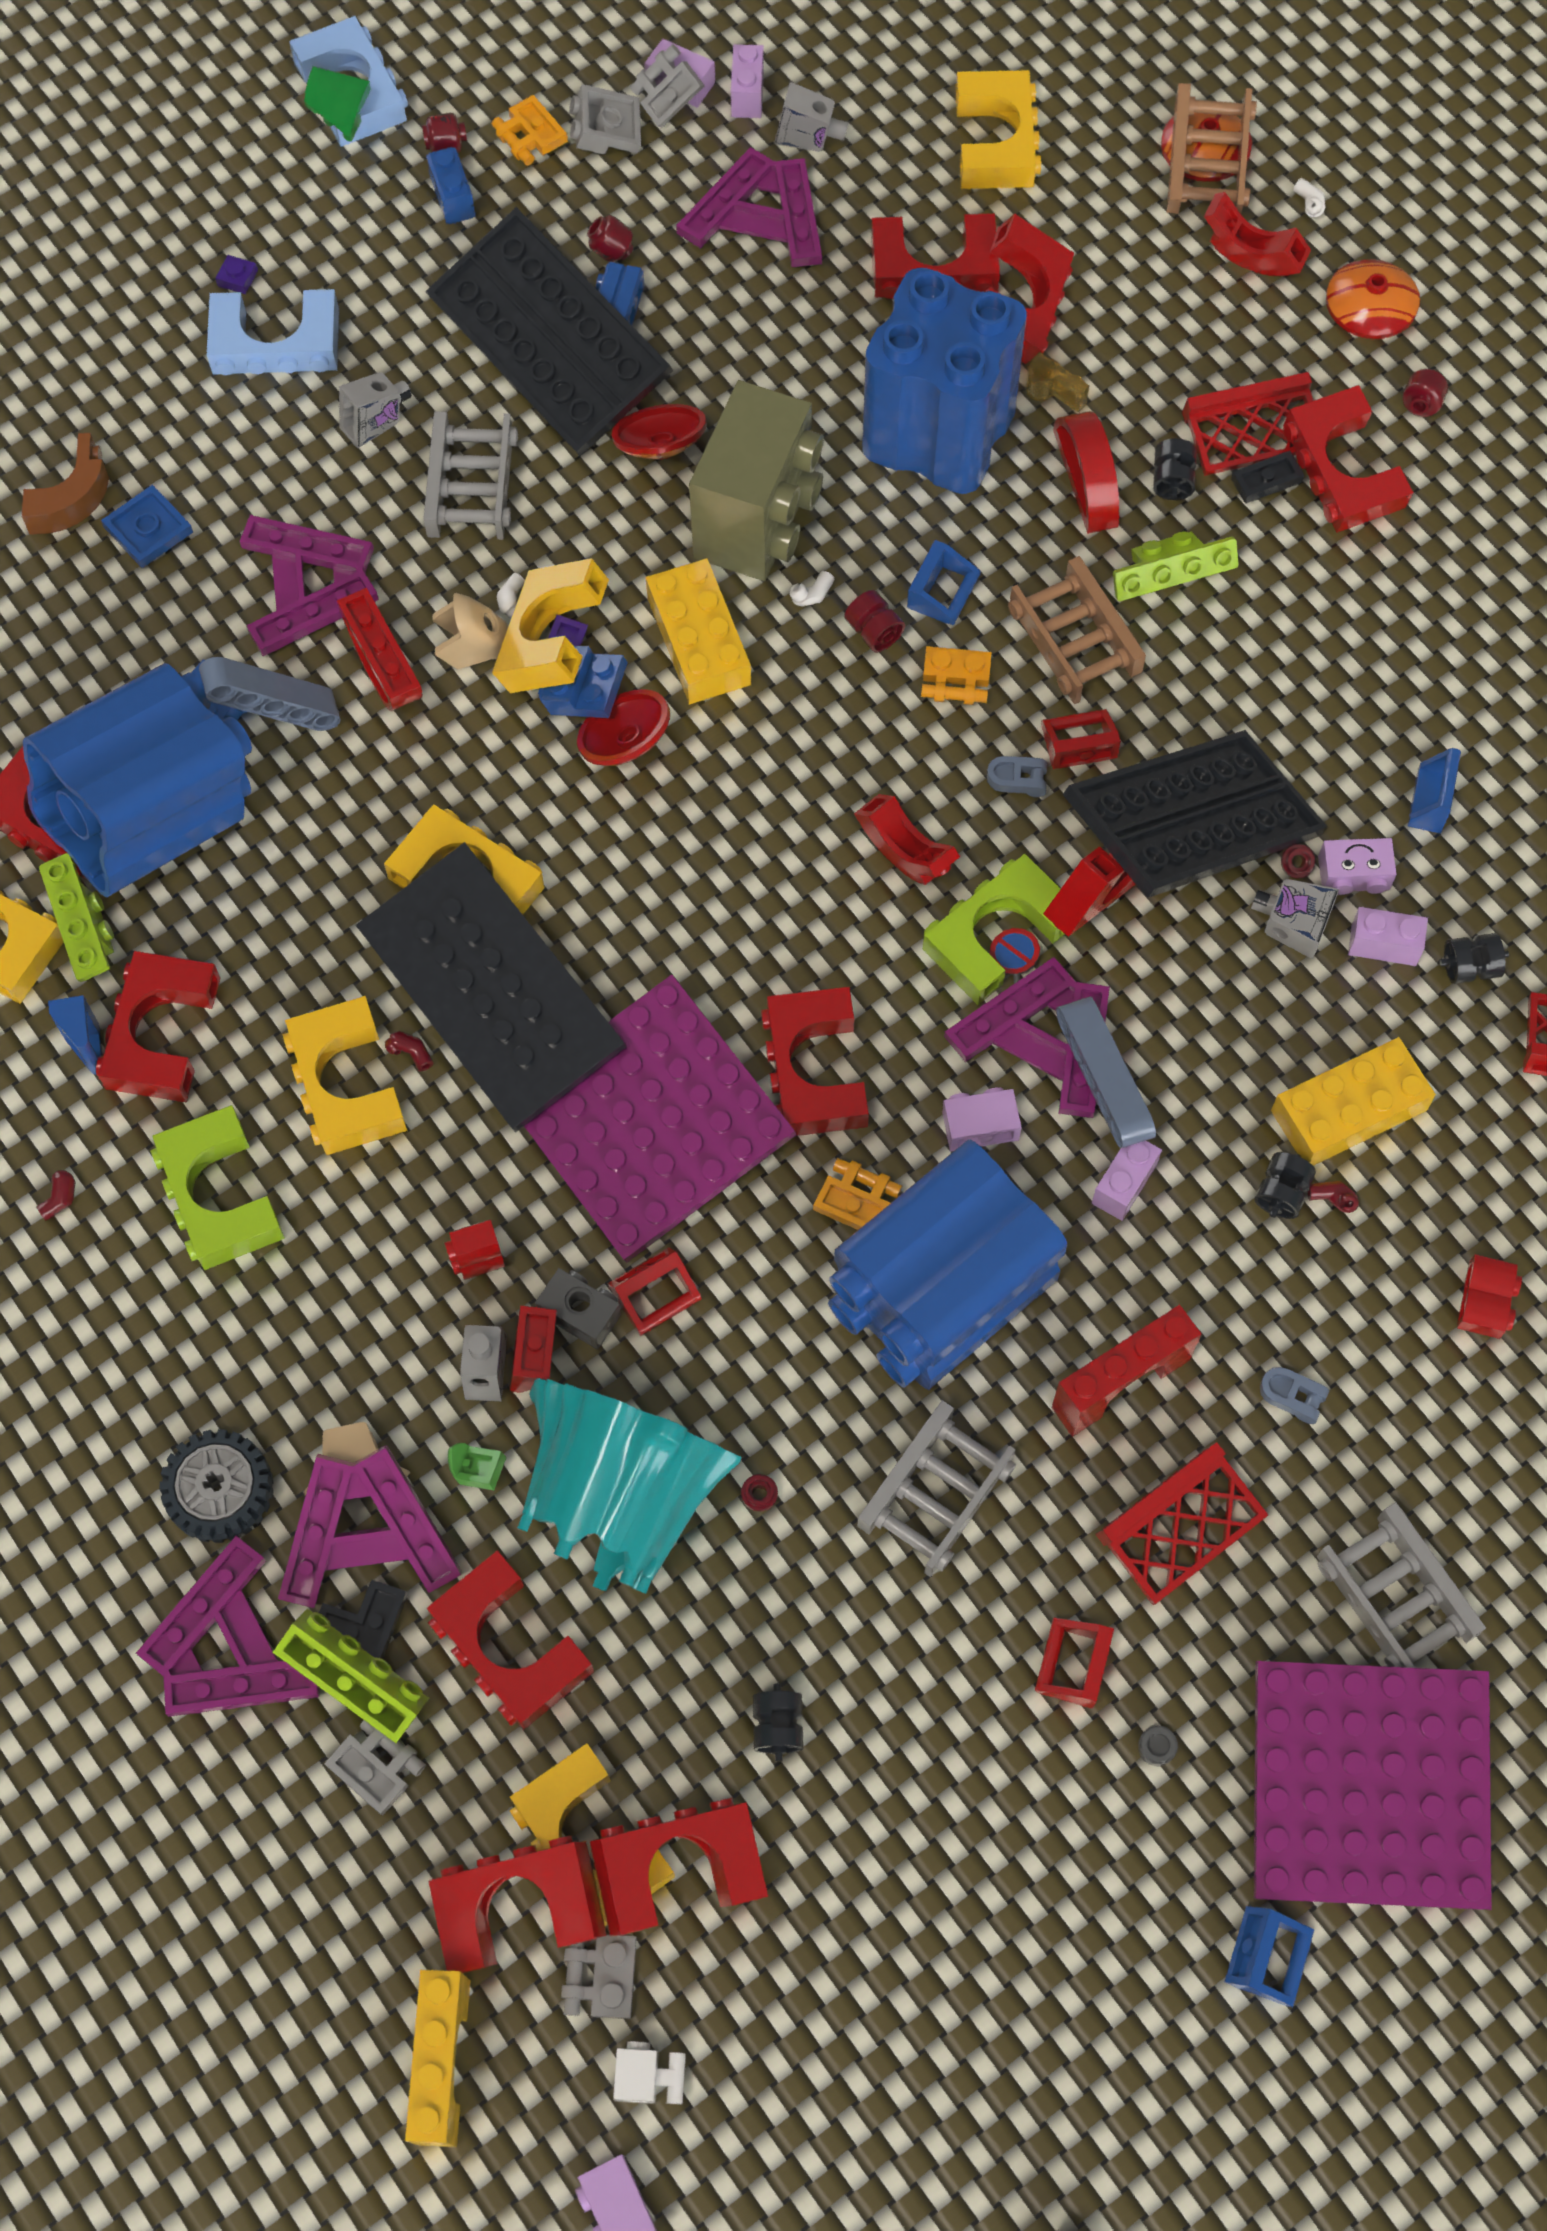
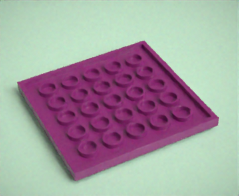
M672 974L608 1021L627 1047L524 1126L626 1263L797 1135Z
M1256 1661L1254 1898L1491 1910L1489 1671Z

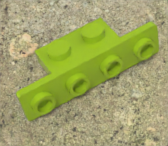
M1191 531L1178 532L1170 538L1160 541H1147L1142 546L1132 548V560L1135 564L1113 571L1115 597L1118 601H1124L1237 568V540L1231 536L1203 544Z
M68 853L41 864L39 870L75 978L79 982H83L109 970L110 966L106 956L114 953L111 943L114 934L109 923L103 920L101 911L104 910V905L96 891L91 892L81 883L74 860Z

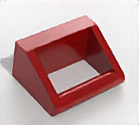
M1107 709L1041 720L1052 769L1117 759L1121 741L1118 730ZM1101 723L1104 732L1065 740H1058L1055 733L1058 730Z
M669 1247L607 1283L640 1336L702 1300L678 1253ZM674 1270L687 1292L640 1320L628 1296L669 1271Z
M520 1305L510 1391L522 1393L531 1390L535 1379H550L557 1309Z
M1053 1618L1035 1692L1093 1709L1097 1702L1114 1628L1100 1624ZM1065 1631L1094 1639L1082 1690L1052 1685Z

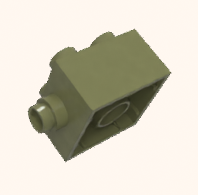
M737 380L689 482L694 559L703 560L707 558L709 564L764 582L775 559L785 562L791 560L800 535V525L792 521L799 507L809 511L813 510L823 483V473L814 470L821 456L824 435L812 431V403Z

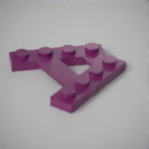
M750 147L676 225V234L701 248L718 229L729 230L786 242L788 244L791 267L822 264V253L805 158L773 161ZM756 189L779 194L781 209L756 205L745 201Z
M249 516L240 539L242 549L272 555L276 611L246 625L249 635L262 656L341 619L342 616L336 600L366 587L374 602L379 600L375 588L365 574L374 551L372 542L258 516ZM303 562L333 569L334 583L306 596Z
M1053 957L945 1031L944 1037L964 1062H967L992 1044L1062 1081L1058 1114L1093 1118L1096 1100L1068 1042L1066 1044L1025 1021L1047 1006L1056 1011V1008L1091 996L1106 1022L1110 987L1075 982L1056 958Z
M387 1445L355 1463L317 1454L278 1596L279 1600L315 1608L325 1570L409 1560L428 1593L461 1575L462 1570ZM371 1496L389 1526L335 1534L343 1502L346 1499Z
M237 1536L233 1538L136 1652L142 1660L164 1677L165 1714L168 1717L320 1697L319 1686L285 1661H278L242 1592L243 1588L265 1564L266 1560ZM215 1621H217L239 1667L202 1671L192 1649Z

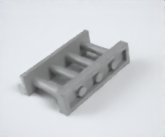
M434 411L423 518L427 537L440 538L441 525H446L447 522L495 523L497 540H504L505 527H510L511 509L507 507L512 446H517L518 428L512 427L510 414L504 413L502 430L455 428L454 425H449L447 412ZM455 441L501 443L500 456L452 455V452H448L449 444L454 445ZM452 468L499 469L498 483L449 482V478H446V471H452ZM449 495L496 496L495 510L447 509L446 505H443L444 498H449Z
M943 1400L859 1515L857 1527L870 1535L875 1526L879 1529L884 1527L928 1557L929 1561L926 1564L924 1573L929 1577L933 1575L936 1569L942 1572L954 1555V1552L950 1549L998 1480L1000 1479L1005 1482L1016 1467V1463L1012 1461L1016 1449L1009 1445L1000 1458L954 1427L955 1422L952 1421L954 1408ZM938 1438L942 1441L945 1439L949 1440L992 1470L981 1487L933 1456L935 1452L931 1448ZM917 1467L921 1470L924 1468L928 1469L972 1499L960 1517L913 1486L914 1481L910 1477ZM896 1497L901 1500L905 1497L951 1529L939 1547L892 1515L893 1511L889 1507Z
M1396 1502L1385 1508L1378 1516L1379 1529L1338 1555L1335 1554L1330 1545H1327L1317 1556L1320 1561L1318 1562V1567L1321 1573L1329 1582L1334 1581L1386 1655L1384 1660L1387 1667L1416 1668L1413 1664L1415 1661L1452 1637H1461L1465 1643H1468L1486 1629ZM1385 1542H1394L1402 1553L1400 1556L1401 1560L1361 1586H1358L1346 1567ZM1416 1573L1424 1584L1423 1592L1380 1618L1368 1599L1406 1574ZM1431 1604L1434 1606L1439 1605L1447 1617L1445 1619L1446 1623L1403 1650L1390 1631Z

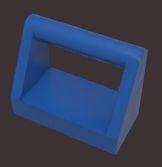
M935 540L908 590L907 608L946 624L954 625L981 571L950 546ZM942 568L965 576L949 608H946L929 595Z
M1450 748L1420 763L1407 827L1441 834L1451 812L1461 756L1459 749Z
M84 995L48 1001L49 1014L63 1038L88 1070L96 1075V1064L98 1058L102 1055L100 1027Z
M1246 1906L1225 1983L1279 2004L1293 2007L1314 1929L1272 1909ZM1278 1927L1297 1934L1281 1992L1263 1984Z

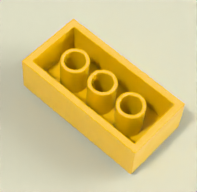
M706 558L645 577L647 599L689 705L750 686L751 664L708 559Z
M1397 1037L1278 1094L1271 1112L1296 1153L1314 1166L1426 1112L1436 1094L1400 1037Z

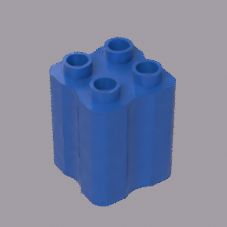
M915 268L907 272L894 295L891 316L883 325L876 329L866 349L862 437L864 456L871 462L895 471L908 470L917 472L929 479L933 485L955 493L968 494L975 491L980 486L990 466L992 446L1000 437L1006 434L1015 415L1027 312L1023 304L1013 298L993 291L982 292L968 289L956 282L953 277L931 269Z
M167 663L150 670L23 739L24 760L30 777V782L27 786L28 803L34 818L50 838L70 855L82 874L104 897L111 896L244 819V797L251 793V785L245 774V756L252 751L249 736L235 718L228 717L222 721L216 714L208 710L210 708V701L206 698L204 686L193 673L188 672L180 676Z
M968 1139L835 1249L834 1260L838 1271L829 1277V1282L836 1295L828 1301V1305L835 1317L849 1332L857 1335L867 1327L883 1342L885 1347L876 1354L877 1359L886 1373L898 1385L905 1388L913 1380H916L923 1388L929 1390L1058 1281L1061 1271L1058 1260L1065 1255L1067 1241L1058 1226L1035 1202L1014 1185L989 1154L976 1142Z

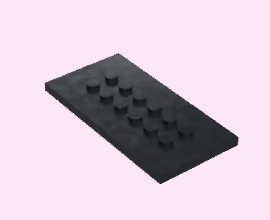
M517 207L425 291L432 301L580 457L673 372L668 362Z
M1246 730L1071 784L1062 794L1147 898L1321 836L1328 828Z
M465 842L356 924L359 931L515 1133L627 1047Z

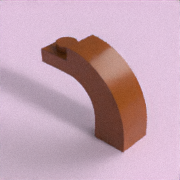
M78 433L76 465L71 475L65 481L49 488L23 489L22 518L30 535L54 533L73 527L93 513L103 500L107 491L109 476L102 460L101 448L99 445L95 446L91 433Z

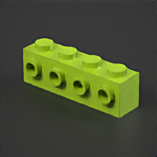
M308 1608L291 1625L273 1651L275 1655L394 1743L399 1741L429 1700V1697L423 1694L422 1689L416 1683L401 1678L392 1671L391 1666L386 1661L374 1658L361 1648L360 1643L349 1635H343L331 1626L325 1616L312 1612Z

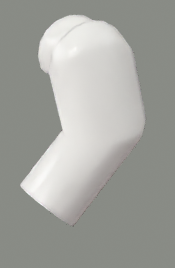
M1300 178L1295 184L1293 191L1305 199L1307 215L1318 217L1325 210V194L1304 178Z
M821 571L813 586L806 587L804 584L793 585L789 591L792 602L801 607L822 602L834 582L833 575L829 572Z
M513 573L497 593L499 610L502 614L506 613L510 619L517 604L516 595L522 589L525 582L524 578L517 573Z

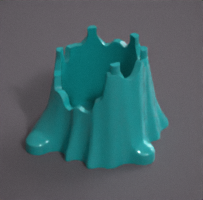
M535 1379L529 1394L536 1407L540 1445L522 1517L517 1528L527 1532L532 1519L555 1524L559 1541L553 1554L567 1560L573 1545H576L588 1534H597L601 1542L594 1566V1571L598 1572L593 1587L606 1592L611 1579L623 1570L619 1582L646 1594L651 1581L656 1576L697 1507L713 1488L740 1463L742 1457L721 1448L713 1442L691 1434L686 1427L678 1423L644 1412L614 1398L590 1390H583L566 1383L563 1385L550 1379Z

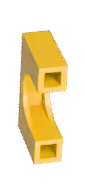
M1029 70L957 72V117H997L1007 121L1016 130L1012 137L1002 142L961 144V189L1034 187L1035 174L1041 173V156L1035 155V150H1039V131H1034L1033 126H1037L1038 111L1037 107H1032V102L1036 100V84L1030 83Z
M592 558L528 571L492 674L509 693L574 683L583 656L566 636L539 640L549 623L556 618V615H561L570 610L601 604L609 579Z
M434 804L384 863L388 879L404 889L465 842L479 861L492 872L494 880L522 915L545 888L542 871L534 862L530 860L524 862L516 857L507 845L503 843H498L497 845L488 839L487 835L480 828L467 826L461 822L460 818L449 809L442 810Z
M0 890V920L8 924V937L0 950V994L21 1004L64 942L55 917L45 912L40 915L32 911V908L19 898L11 900L5 897L4 893Z
M366 996L285 1020L288 1033L282 1035L288 1054L295 1053L297 1063L291 1064L297 1084L304 1083L306 1093L300 1095L306 1115L312 1113L315 1124L309 1127L315 1146L322 1144L327 1156L407 1131L394 1087L358 1098L344 1099L329 1094L321 1086L323 1069L332 1057L344 1050L379 1040Z
M586 1743L510 1796L515 1807L509 1811L521 1830L529 1826L536 1837L531 1842V1845L536 1846L537 1852L549 1849L550 1840L562 1837L563 1825L571 1810L611 1780L588 1743ZM659 1850L654 1854L649 1868V1884L652 1894L675 1878L674 1872ZM593 1870L604 1925L606 1927L608 1923L596 1870Z
M420 1970L405 2141L415 2145L457 2147L460 2104L456 2103L454 2098L455 2053L460 2022H467L471 1982L460 1971Z

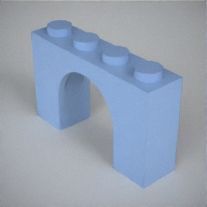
M355 16L289 41L294 64L305 83L308 81L313 66L333 72L343 70L356 71L369 79L371 91L360 111L362 121L352 142L407 121L405 108L408 107V101L402 89L397 90L395 77L391 69H385L384 60L379 48H373L371 45L372 39L367 27H361ZM334 125L330 127L341 147L352 143L346 141L343 138V133Z
M303 290L302 321L299 328L290 337L271 343L254 340L245 333L246 309L241 292L210 293L207 358L212 374L231 375L337 370L339 307L335 290Z

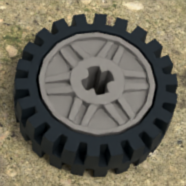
M218 1429L217 1433H213L211 1430L203 1431V1435L200 1437L196 1434L188 1437L190 1441L187 1444L181 1442L176 1446L178 1451L175 1455L170 1453L166 1459L168 1462L167 1467L163 1466L161 1476L163 1480L159 1481V1489L162 1493V1496H160L167 1514L177 1527L187 1535L207 1543L209 1540H212L214 1543H223V1539L232 1541L235 1536L238 1537L241 1533L248 1534L252 1531L251 1526L254 1523L258 1525L263 1520L261 1515L263 1512H268L270 1507L269 1499L273 1498V1476L266 1458L248 1438H243L241 1434L236 1432L231 1434L227 1430ZM219 1480L222 1488L214 1492L211 1484Z

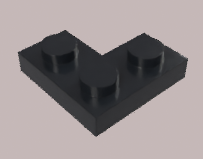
M371 1579L358 1615L322 1603L319 1613L325 1616L331 1626L340 1633L356 1639L360 1643L361 1648L374 1658L383 1659L408 1593L402 1589Z

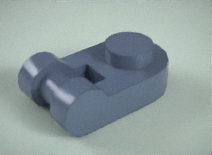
M997 757L988 766L987 782L993 789L1000 792L1027 793L1032 797L1044 796L1047 784L1043 780V776L1047 773V761L1041 758ZM1021 772L1028 773L1030 778H1021Z
M1282 1367L1272 1368L1267 1371L1260 1383V1392L1265 1401L1295 1415L1299 1420L1308 1424H1316L1320 1415L1318 1411L1321 1402L1326 1401L1329 1394V1389L1324 1385ZM1297 1391L1306 1394L1307 1398L1304 1403L1294 1399Z

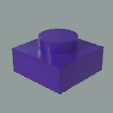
M227 255L215 277L217 286L246 295L258 272L257 265L254 262Z
M556 615L549 638L566 636L573 646H582L588 625Z

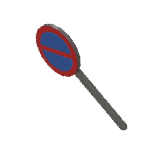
M1011 928L1002 931L994 938L990 945L989 954L1005 969L1006 975H1013L1015 984L1020 980V974L1028 972L1039 960L1040 946L1038 939L1031 932L1023 928Z

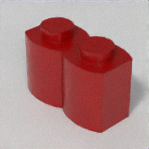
M491 1219L449 1232L451 1240L444 1243L455 1275L462 1273L463 1279L467 1280L505 1267Z
M1476 1254L1473 1256L1466 1273L1457 1329L1500 1339L1506 1330H1512L1516 1310L1511 1309L1512 1296H1518L1522 1284V1276L1517 1275V1264Z

